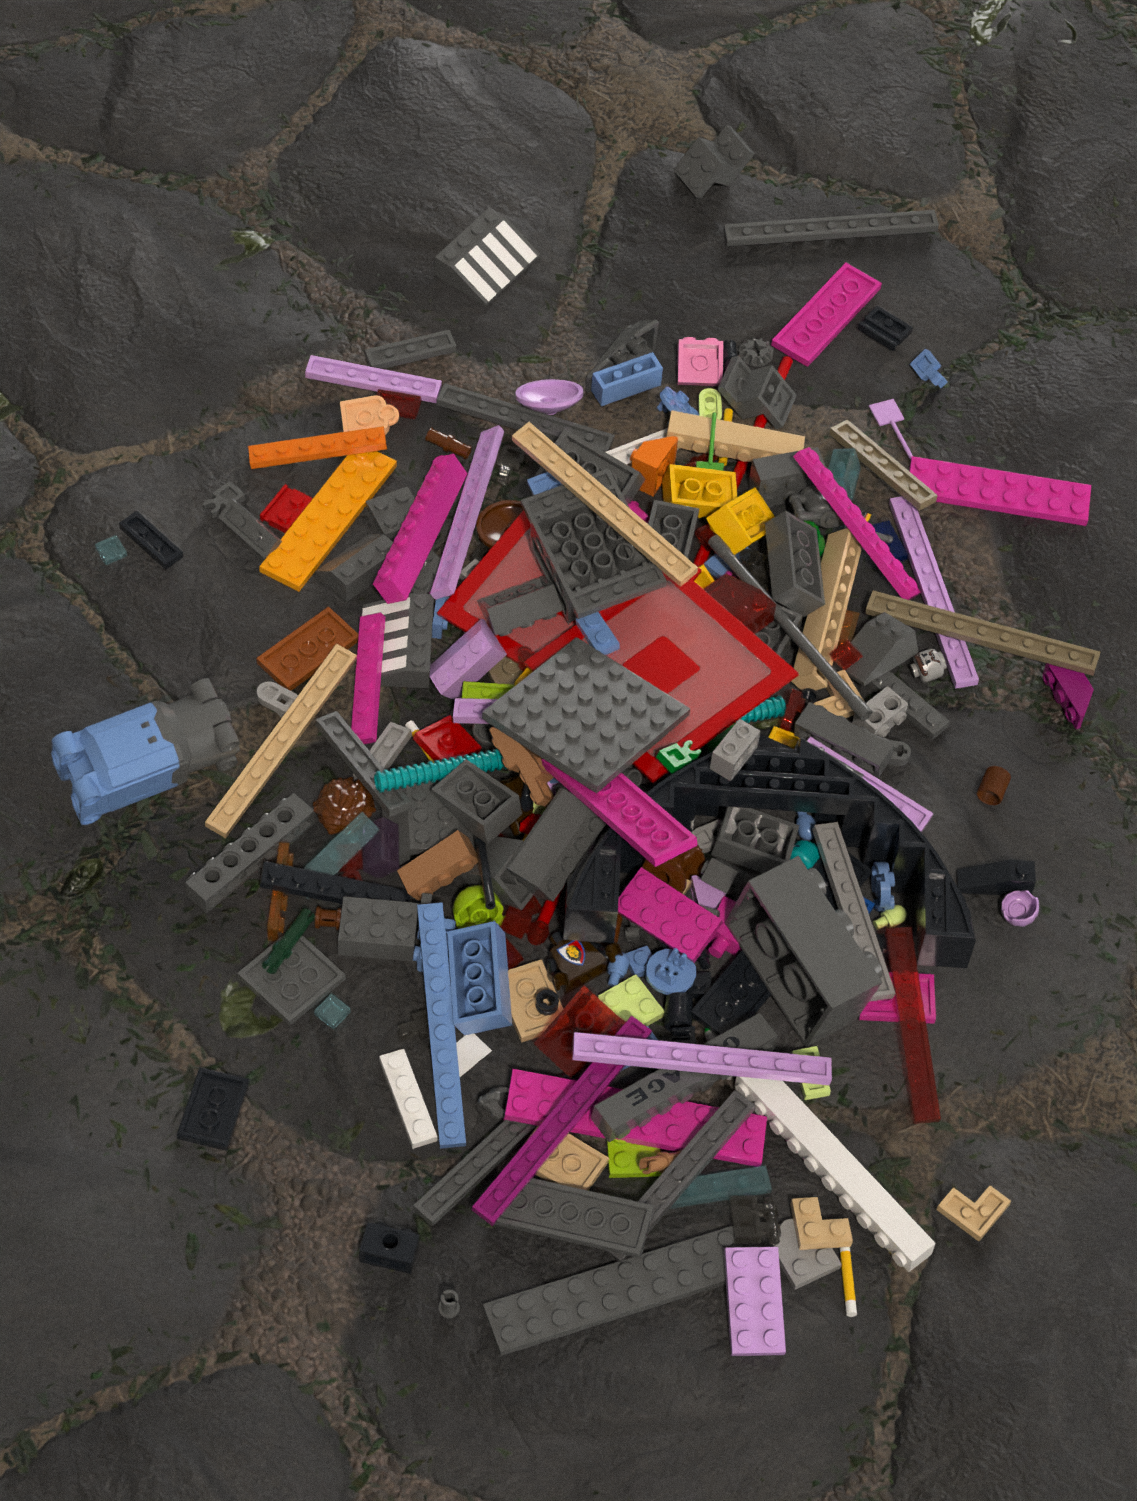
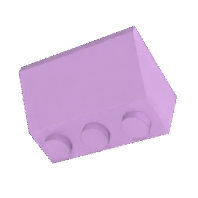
M481 618L431 664L430 679L441 695L455 700V698L462 696L463 681L477 682L504 658L507 653L485 620Z

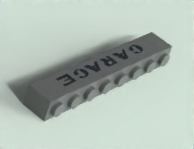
M758 1013L703 1045L772 1052L775 1049L774 1045L778 1035L763 1016ZM659 1069L595 1105L591 1120L608 1142L616 1138L622 1139L630 1133L631 1129L637 1126H645L651 1121L652 1117L658 1114H666L673 1105L679 1102H687L694 1093L700 1090L704 1092L717 1080H725L730 1076Z

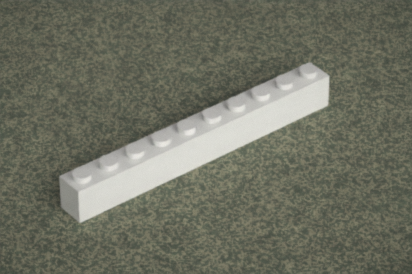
M736 1077V1091L755 1104L756 1109L754 1111L757 1115L767 1116V1121L772 1131L785 1139L789 1149L795 1154L798 1153L804 1160L806 1167L821 1178L825 1188L833 1191L839 1197L842 1206L854 1213L859 1224L863 1228L868 1229L874 1235L876 1242L892 1254V1258L898 1266L904 1267L910 1272L932 1255L936 1243L783 1081Z

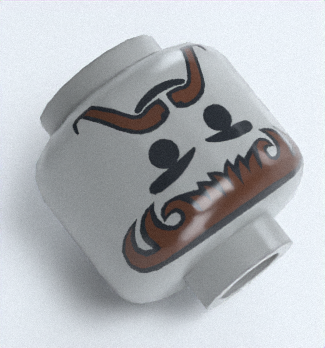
M930 648L913 656V664H910V669L914 678L919 677L922 682H929L942 677L947 666L941 651L937 652L935 649Z

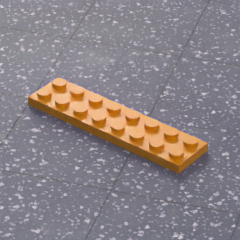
M378 451L347 455L281 538L282 542L279 547L270 553L259 566L260 573L300 592L366 507V501L374 497L395 470L397 461Z

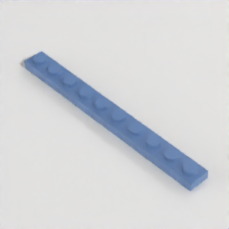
M443 903L417 905L439 1144L440 1149L466 1146L455 1026L453 1024Z

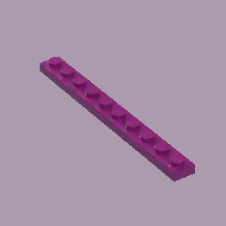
M631 1016L615 1036L648 1039L652 1030ZM592 1062L472 1206V1211L493 1226L625 1065Z

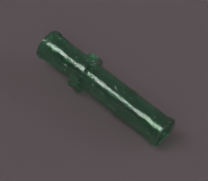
M302 909L281 940L275 942L272 946L273 951L262 963L263 969L269 966L266 972L275 974L283 961L292 955L291 950L309 925L315 920L314 914L308 917L311 913L310 910Z

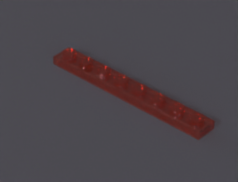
M911 927L886 929L885 936L892 982L896 993L894 996L914 1124L940 1122V1109Z

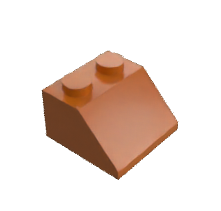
M671 436L645 441L639 449H634L630 457L631 467L639 471L645 478L644 483L639 489L640 491L654 497L659 490L669 464L675 465L678 437Z

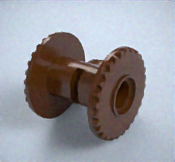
M697 845L656 867L646 859L642 868L675 890L683 893L686 889V879L691 881L692 876L697 875L700 877L702 875L701 870L706 859L702 849Z

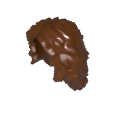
M353 777L333 779L324 785L318 795V799L313 802V810L317 814L319 822L327 829L329 835L340 832L345 836H353L366 825L372 814L376 811L372 795L359 779L354 782Z

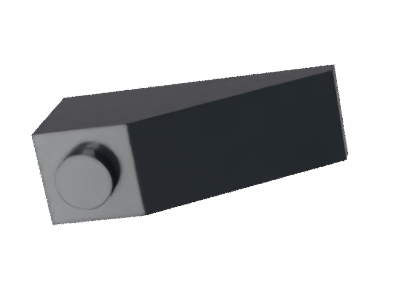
M1010 859L957 869V887L961 893L1006 896L1013 891L1028 890L1032 894L1036 883L1035 861Z

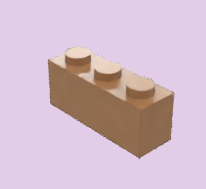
M457 830L398 869L397 872L408 894L421 901L422 893L433 894L442 886L449 885L460 874L470 871L478 863V856L469 837Z

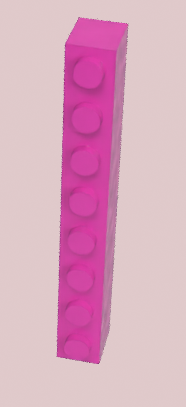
M454 454L440 455L433 460L432 466L425 476V480L417 492V496L373 582V585L387 604L407 600L468 474Z

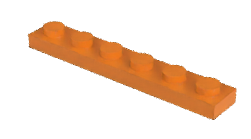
M384 426L251 445L248 446L251 469L386 450L387 444Z

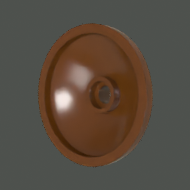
M499 501L489 505L480 513L476 522L478 537L486 546L492 548L522 513L521 501Z

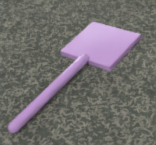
M894 399L869 405L879 426L891 424L904 450L911 459L913 455L895 423L904 420V417Z

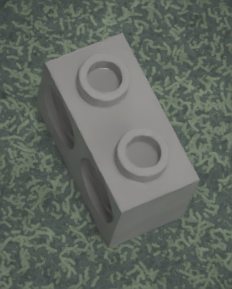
M886 686L866 703L873 711L872 715L867 720L861 721L854 713L852 723L856 726L865 727L870 733L878 737H885L895 724L900 725L906 719L908 703Z
M739 719L713 751L710 769L731 781L757 749L760 730Z

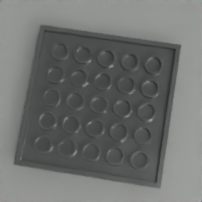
M577 637L482 712L483 720L595 793L603 789L690 716L689 707Z

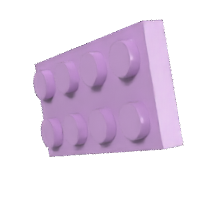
M778 1247L725 1248L724 1261L731 1356L784 1355L786 1347Z

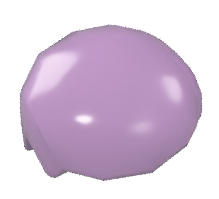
M1028 890L1013 891L1007 894L1001 902V914L1013 926H1027L1038 916L1039 900Z

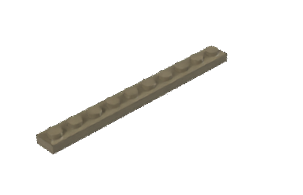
M874 590L866 607V614L877 617L886 612L908 626L1094 676L1100 658V651Z

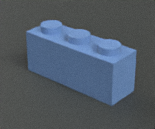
M652 352L593 373L591 391L599 404L604 406L660 386L663 367Z

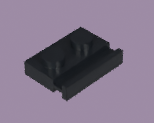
M877 305L865 317L864 321L859 323L858 330L894 351L912 333L913 327Z

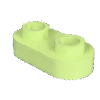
M712 388L702 390L698 400L699 416L712 418V413L715 412L717 414L716 419L721 420V394Z

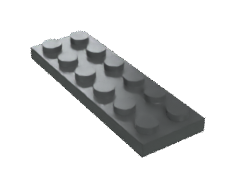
M532 1178L494 1225L641 1258L654 1213V1205Z

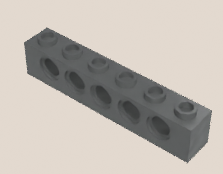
M295 793L288 798L282 799L274 810L270 813H265L257 824L252 828L249 827L244 830L240 838L234 843L227 844L223 852L215 858H210L200 871L192 873L185 882L186 896L207 914L259 871L264 861H271L315 824L314 810ZM216 880V882L210 883L208 881Z

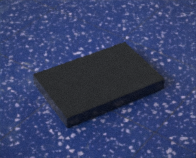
M199 1067L177 1132V1139L228 1151L250 1080Z

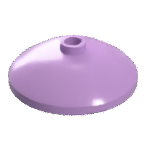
M566 380L533 381L520 386L516 390V400L520 404L533 411L548 415H554L557 412L570 408L583 397V388L577 383Z

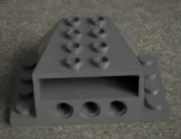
M609 468L591 474L629 507ZM564 485L521 500V506L530 522L531 549L544 576L555 586L562 612L568 624L576 618H583L667 586L666 578L655 564Z

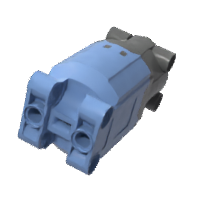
M209 678L193 683L190 687L193 695L169 704L160 700L153 701L85 727L78 732H62L52 739V762L62 781L70 780L72 783V793L70 794L72 806L81 825L91 824L97 821L102 814L115 811L187 782L192 772L213 764L216 765L219 772L231 769L238 763L235 754L240 752V741L231 724L232 720L229 710L224 701L219 699Z

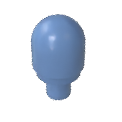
M797 812L798 819L796 824L799 825V836L804 840L814 839L812 831L814 825H816L814 818L808 815L807 812Z
M623 953V956L616 955L614 963L609 961L607 973L610 974L608 985L612 987L618 985L620 978H624L627 974L630 960L625 953Z

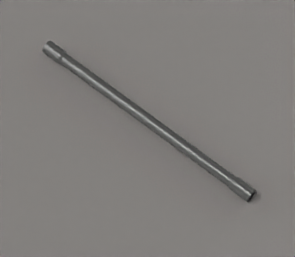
M719 535L712 536L708 541V545L725 561L846 700L849 707L860 720H867L873 713L868 705L841 678L732 553L730 547Z

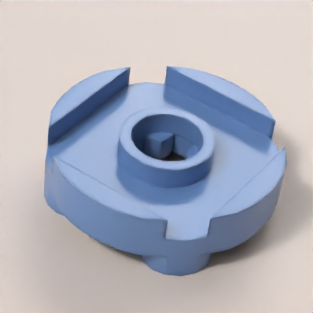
M874 862L875 866H872L871 888L872 892H875L876 897H878V899L873 900L877 912L892 910L895 906L894 896L891 895V887L895 886L894 872H890L888 862Z

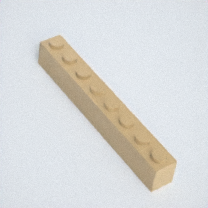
M848 528L828 534L821 561L825 605L807 615L803 634L831 666L833 665L862 550L861 544ZM799 648L794 664V669L799 673V676L791 682L801 691L806 688H811L815 691L826 688L828 685L826 677Z

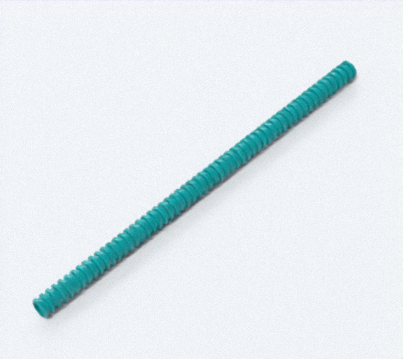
M782 696L770 697L769 700L766 699L740 719L750 723V721L768 720L771 717H783L786 714L785 700ZM493 749V752L487 750L485 753L481 751L478 755L476 753H472L471 756L465 754L463 758L460 755L456 759L454 757H450L449 760L444 758L441 762L435 760L434 763L428 761L427 764L423 762L419 766L417 764H413L412 767L407 765L404 769L403 767H398L397 770L395 768H391L390 771L385 769L382 773L376 771L374 781L376 789L380 793H383L385 789L387 792L391 791L392 788L394 790H398L399 787L404 789L407 785L409 787H413L414 784L420 786L422 782L424 785L428 784L429 781L431 783H435L436 780L440 782L466 759L486 773L487 770L493 772L495 769L499 771L502 767L504 769L507 768L502 762L503 756L498 749Z

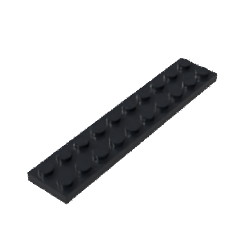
M848 852L859 887L861 888L871 876V869ZM820 857L812 868H815L823 877L826 885L825 896L836 911L838 906L822 858ZM743 950L691 1010L692 1018L717 1036L755 1016L771 996V993Z

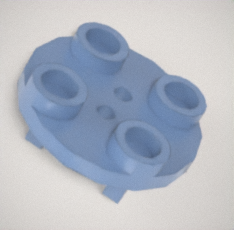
M665 387L660 393L662 401L657 406L659 411L663 410L664 413L673 410L699 416L698 411L689 405V398L682 391L676 393L671 388Z
M677 948L663 949L656 952L650 957L646 965V981L656 991L666 995L674 992H686L692 987L696 979L695 964L687 959L685 953L679 954Z

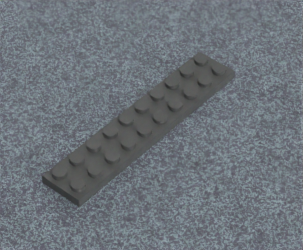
M730 1226L641 1255V1258L631 1257L622 1262H615L484 1303L483 1311L499 1354L503 1356L726 1285L724 1249L742 1246L734 1227Z

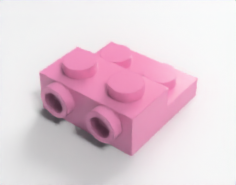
M685 337L679 339L677 345V385L719 386L723 378V341H718L716 338L696 340L693 337Z

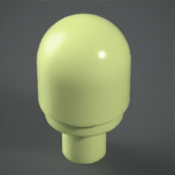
M895 905L894 909L883 911L881 917L874 920L873 924L877 930L885 926L887 928H894L906 920L907 912L903 906Z

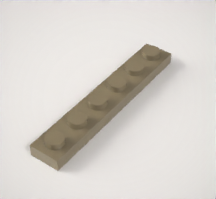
M845 420L830 428V436L919 511L937 501L936 493L849 420Z

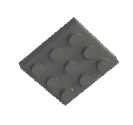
M294 927L237 973L238 979L289 1026L346 980V974Z

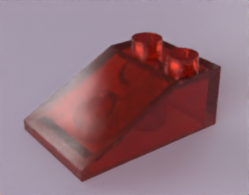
M725 574L703 589L754 634L774 620L776 604L762 590L733 576Z
M584 985L535 1041L534 1045L569 1077H572L589 1063L587 1061L572 1060L574 1032L615 1036L627 1021L594 991Z

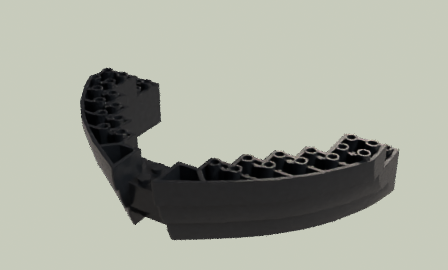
M800 738L795 749L757 747L731 781L710 769L713 753L711 752L673 773L646 793L691 833L693 831L695 815L717 817L719 806L814 813L816 824L838 822L846 847L863 848V864L872 870V866H875L874 862L884 861L889 863L890 872H894L895 886L891 887V892L912 894V936L917 939V965L967 969L976 942L971 922V912L966 904V899L953 881L938 853L916 825L892 801L855 772L805 739ZM609 825L602 829L567 879L563 940L614 943L618 915L620 873L636 874L642 867L643 856Z

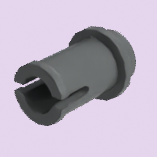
M445 1290L443 1292L444 1295H441L438 1311L444 1318H453L460 1310L458 1294L454 1290Z

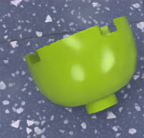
M474 885L462 890L457 895L453 905L456 926L461 929L493 921L499 925L503 919L502 912L504 909L498 895L494 892L496 906L490 910L485 906L482 885Z

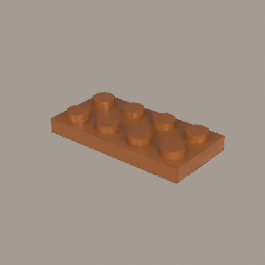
M328 606L257 657V664L280 686L292 691L315 674L336 644L348 650L358 643L359 634Z

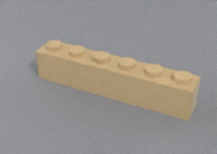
M671 410L666 437H678L677 448L709 454L712 418ZM716 419L713 455L752 462L753 459L803 450L805 436Z

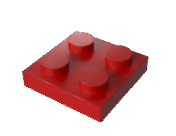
M451 715L416 732L413 738L433 761L439 760L441 762L442 759L446 758L449 760L450 757L456 759L460 755L463 758L465 754L471 756L472 753L478 754L482 748L459 723H453Z

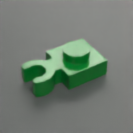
M689 740L684 743L683 747L675 743L660 750L656 758L673 774L689 765L692 761L697 760L701 750H690L689 748L693 742Z

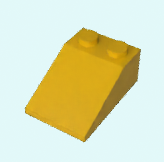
M669 464L662 479L663 502L699 508L698 518L709 517L718 509L737 498L736 472Z
M754 487L727 503L706 519L711 530L719 535L730 547L732 553L736 555L766 535L765 523L775 516Z

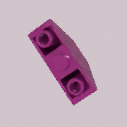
M1046 663L1042 674L1044 683L1047 686L1049 685L1056 702L1064 709L1067 720L1072 722L1077 730L1081 727L1094 689L1084 673Z

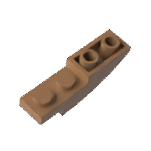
M495 727L489 729L493 736L492 742L494 746L500 750L503 756L502 762L504 766L510 771L520 773L522 781L528 785L531 791L530 797L535 804L547 807L554 798L547 782L554 777L542 766V758Z

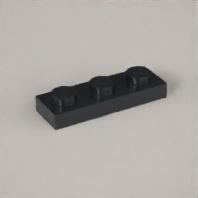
M135 511L119 523L120 529L165 570L183 558V551L138 511Z

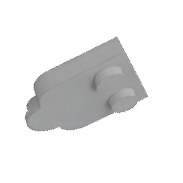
M787 1219L781 1224L779 1229L780 1237L776 1240L774 1247H778L779 1265L794 1290L841 1269L842 1264L832 1248L799 1250L794 1220Z

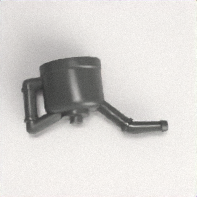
M815 485L804 488L800 494L793 493L790 495L789 502L793 506L794 515L802 521H811L824 528H835L844 524ZM875 532L882 541L892 543L893 537L891 535Z

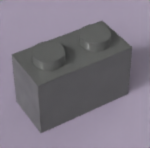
M712 858L703 865L701 880L726 894L736 895L747 872L723 859Z

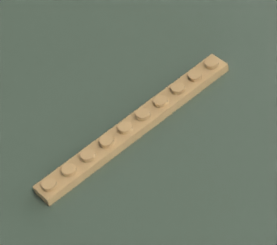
M528 422L512 435V441L680 587L698 572V567L533 424Z
M338 644L335 645L205 821V827L227 838L357 660L356 654Z

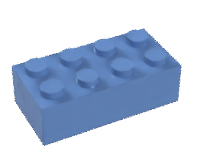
M495 921L448 931L454 1026L464 1036L511 1026L512 1014L505 932Z

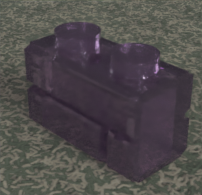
M381 817L375 820L374 823L363 826L362 845L364 859L362 860V867L364 872L376 878H382L389 875V873L397 871L399 869V825L387 818Z

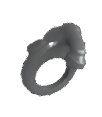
M498 1087L491 1089L489 1093L479 1097V1106L490 1112L497 1120L504 1118L505 1110L499 1106L498 1101L500 1094H508L509 1088Z

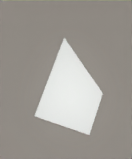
M475 1034L465 1035L456 1043L459 1076L464 1075L492 1051Z

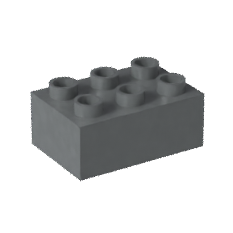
M797 856L749 880L725 924L807 1048L857 1020L882 984V969L877 958L869 951L862 952L852 937L854 935V927L849 916L841 909L835 911L826 898V885L821 874L815 868L807 869L800 857Z

